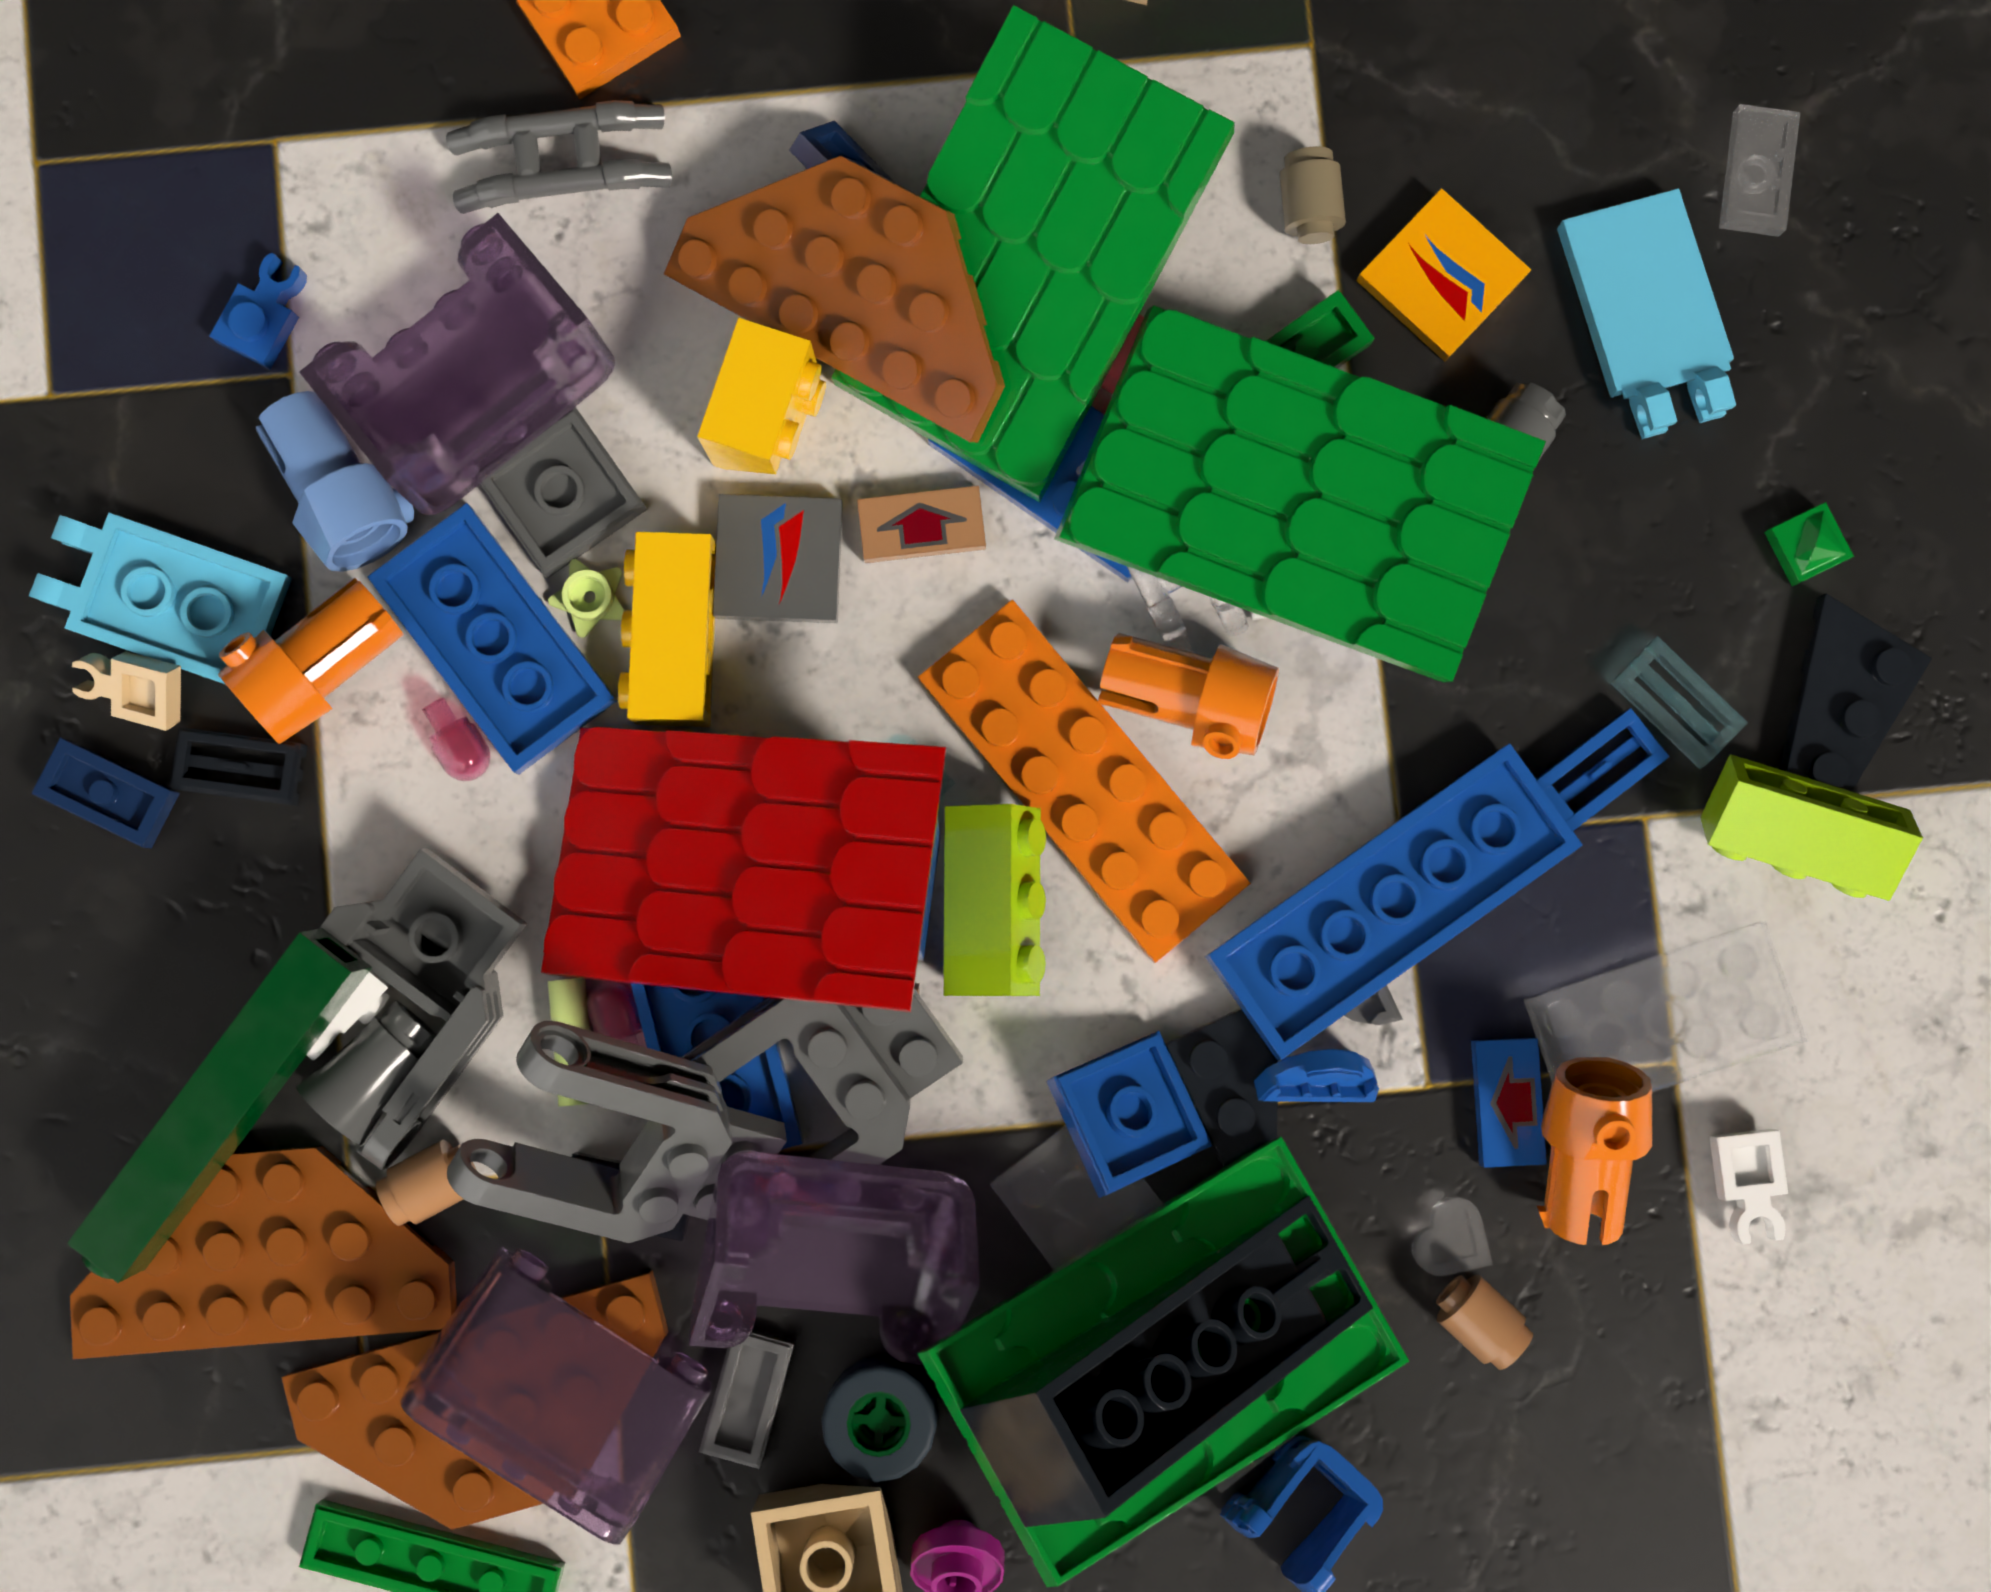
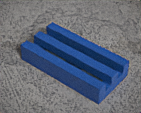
M1629 708L1546 770L1536 780L1574 831L1669 758V755L1632 708ZM1627 728L1632 734L1630 738L1560 792H1557L1552 786L1554 782L1623 729ZM1640 746L1648 754L1574 812L1566 804Z

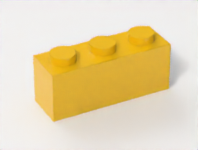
M636 532L635 549H627L625 552L624 581L626 586L633 587L632 611L624 610L622 614L621 641L624 648H630L629 672L620 673L618 702L620 709H628L627 718L636 725L711 727L715 635L713 606L716 542L711 534Z

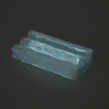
M1659 637L1652 639L1644 647V650L1627 665L1628 667L1610 682L1698 768L1705 767L1748 723ZM1654 659L1725 726L1720 732L1649 666ZM1638 676L1708 744L1704 747L1634 679Z

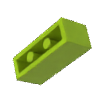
M1732 754L1729 755L1700 817L1707 844L1712 846L1722 856L1736 861H1744L1747 857L1772 865L1781 874L1801 880L1807 876L1831 883L1840 892L1855 898H1865L1867 895L1890 901L1923 839L1910 809Z
M1016 804L945 806L943 996H1040V982L1044 977L1046 967L1045 955L1040 947V918L1043 916L1046 906L1045 891L1040 883V855L1043 853L1046 844V832L1041 821V808Z

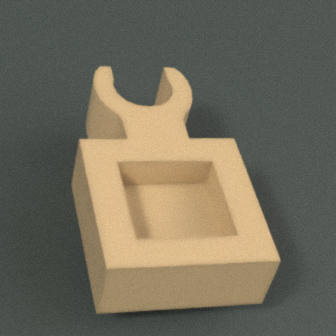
M127 651L111 658V660L101 654L90 653L72 662V667L85 669L94 678V681L87 680L73 687V693L80 698L88 700L96 699L100 696L111 699V716L165 731L180 723V665Z

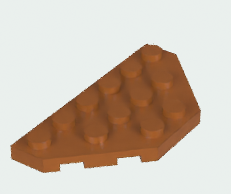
M838 156L687 218L663 273L664 275L748 321L810 340L817 359L968 442L978 443L1004 390L1005 383L998 361L993 359L984 329L987 323L973 275L968 274L958 241L962 238L954 213L848 158Z
M323 1146L233 1153L145 1270L120 1283L115 1282L113 1279L102 1278L90 1272L71 1293L70 1311L73 1359L452 1329L458 1325L455 1262L439 1247L430 1245L408 1224L405 1223L402 1226H397L393 1223L382 1207L377 1193L370 1187L365 1188L341 1167L340 1164L342 1162Z
M652 1270L461 1324L452 1329H443L291 1372L281 1378L298 1441L453 1530L575 1495L585 1481L593 1463L615 1428L669 1330Z

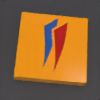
M1441 188L1359 274L1356 281L1446 362L1520 284L1531 269Z

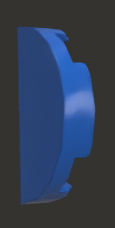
M1338 1049L1308 1051L1287 1057L1266 1068L1254 1080L1258 1100L1374 1102L1379 1091L1375 1071L1369 1059L1356 1052Z

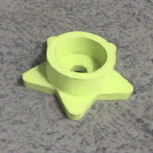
M572 559L569 563V577L564 583L563 589L550 596L548 603L552 607L571 613L577 636L586 637L600 620H622L624 608L615 596L622 577V571L620 568L615 567L596 572L590 570L579 560ZM588 592L595 593L596 598L591 603H587L584 598Z

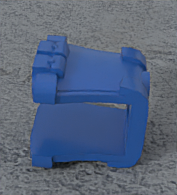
M1296 1434L1277 1447L1272 1457L1275 1461L1274 1465L1246 1495L1241 1492L1233 1494L1222 1507L1219 1515L1237 1532L1247 1538L1260 1537L1299 1483L1314 1466L1344 1495L1318 1526L1293 1550L1281 1565V1572L1283 1576L1302 1592H1326L1336 1580L1331 1569L1347 1545L1365 1522L1373 1527L1379 1520L1383 1512V1498L1374 1485L1334 1448L1320 1441Z

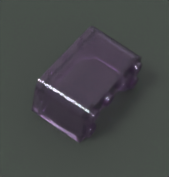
M499 213L495 214L487 222L471 228L461 240L457 261L470 280L459 289L444 294L436 302L434 309L410 328L402 329L395 333L387 342L386 347L374 357L361 344L355 341L332 342L322 347L314 356L313 361L299 371L383 478L420 513L425 515L438 514L456 504L596 391L609 378L616 363L613 354L588 317Z

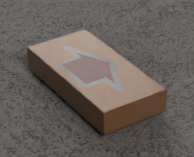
M979 485L857 499L865 564L986 550Z

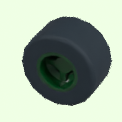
M889 1356L864 1358L845 1369L830 1388L821 1418L824 1443L835 1462L854 1477L874 1482L898 1479L917 1468L930 1451L937 1427L938 1412L935 1393L926 1377L907 1361Z

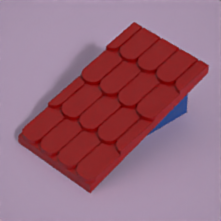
M581 727L579 741L574 754V771L569 802L564 815V833L559 863L554 877V894L548 929L544 938L541 973L911 1012L918 960L924 961L941 840L938 809L946 747L856 740L845 742L777 736L766 738L670 730L660 732L606 727Z

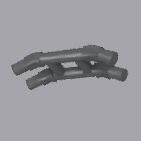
M613 100L596 102V105L554 111L506 116V114L488 116L472 121L468 126L450 131L446 135V142L451 153L456 156L481 148L486 150L500 145L512 144L513 141L517 175H513V173L494 175L478 180L477 184L455 190L453 193L454 205L461 214H465L485 207L494 208L504 204L519 203V200L602 189H608L609 191L639 189L640 187L669 188L672 181V170L669 163L641 162L637 159H617L603 161L602 164L598 130H601V132L632 131V129L662 130L665 121L664 108L661 104H634L633 101ZM574 134L577 167L541 172L537 138Z

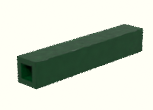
M323 928L299 932L67 1244L82 1255L84 1265L91 1272L102 1278L113 1279L115 1282L120 1283L149 1266L371 970V965Z

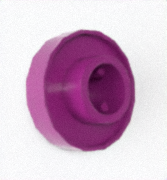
M951 1520L938 1528L921 1534L912 1544L910 1576L915 1585L925 1592H993L1003 1582L1005 1551L998 1539L988 1532L977 1528L973 1523L965 1520Z

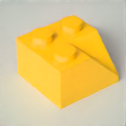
M738 317L697 435L713 466L725 470L776 475L781 459L791 460L796 450L807 415L816 417L826 389V381L820 380L821 365L817 364L810 340Z

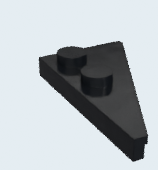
M1241 1008L1165 1043L1223 1168L1246 1153L1254 1151L1266 1142L1277 1138L1278 1102L1258 1100L1254 1080L1266 1068L1277 1063L1278 1060L1274 1057Z

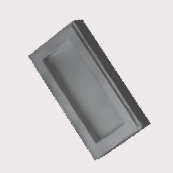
M739 1325L733 1327L700 1445V1453L760 1469L796 1341Z

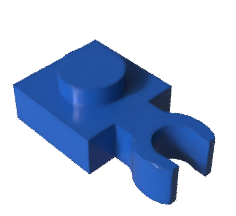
M273 253L268 254L261 262L259 268L260 281L255 291L238 283L209 336L218 344L269 370L273 367L299 319L292 310L285 306L289 299L297 296L303 290L307 282V274L297 265L294 266L287 280L276 282V273L283 262Z

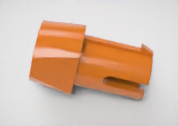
M354 578L275 641L264 629L255 638L251 633L246 632L230 641L219 653V657L226 666L218 673V676L278 744H281L332 710L333 708L324 698L404 634L368 589Z
M1118 633L1113 638L1105 662L1099 687L1105 690L1101 691L1098 702L1105 706L1193 730L1191 745L1205 748L1209 754L1217 758L1231 759L1237 756L1238 753L1255 756L1271 710L1279 668L1222 644L1217 647L1213 658Z
M1577 1057L1562 1062L1556 1069L1542 1119V1135L1550 1143L1551 1153L1544 1206H1537L1545 1228H1550L1553 1233L1567 1241L1586 1245L1590 1213L1601 1217L1599 1239L1602 1245H1607L1617 1241L1623 1234L1633 1160L1645 1156L1652 1147L1651 1079L1642 1070L1629 1063L1609 1057Z

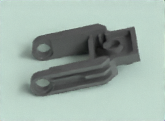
M420 849L383 900L334 907L319 928H323L371 965V970L428 1014L439 1016L446 1021L445 1025L382 1109L387 1113L366 1144L357 1150L359 1154L382 1171L387 1169L408 1147L503 1018L498 973L494 968L527 925L524 920L429 849Z
M915 988L911 1012L766 998L681 1056V1058L711 1066L720 1082L780 1040L788 1039L793 1045L795 1057L843 1123L850 1127L849 1130L780 1175L774 1188L753 1201L739 1215L736 1213L729 1218V1222L748 1247L759 1245L902 1150L911 1098L963 1063V1055Z
M549 1020L539 1022L532 1028L517 1053V1066L522 1075L541 1090L648 1120L620 1162V1170L517 1142L513 1146L486 1139H471L462 1143L447 1168V1179L452 1189L460 1197L472 1204L632 1243L673 1230L683 1214L728 1225L729 1218L739 1210L787 1142L783 1122L727 1107L722 1096L721 1086L711 1066L562 1022ZM542 1049L558 1053L566 1060L568 1065L553 1060ZM471 1162H479L488 1166L497 1174L498 1179L482 1175L473 1168Z

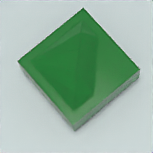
M1826 502L1764 532L1791 586H1795L1854 557Z

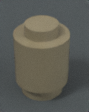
M1313 146L1294 150L1285 155V168L1279 173L1285 232L1289 235L1297 236L1298 242L1301 244H1320L1330 241L1335 237L1334 231L1341 229L1346 224L1340 164L1333 161V151L1327 147Z

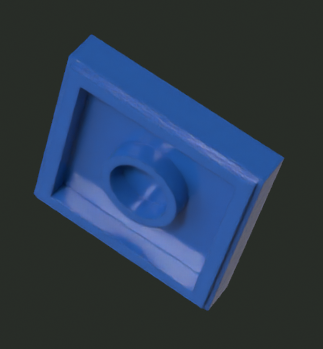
M1160 1031L1065 1071L1046 1081L1099 1198L1212 1146Z

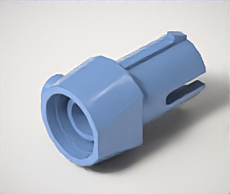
M304 391L288 395L271 404L260 414L259 420L262 425L256 426V431L298 502L292 523L327 568L331 571L339 572L358 569L385 556L403 540L407 534V523L412 522L414 519V508L408 493L402 487L392 488L385 470L379 465L361 463L326 401L318 392Z

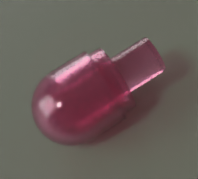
M444 697L424 707L422 711L436 732L428 738L433 745L431 750L444 771L458 781H472L481 777L489 767L491 754L486 741L475 723H470L467 717L457 720Z
M603 981L597 984L591 990L587 999V1011L594 1032L639 1045L636 1034L642 1032V1027L630 986L623 982Z

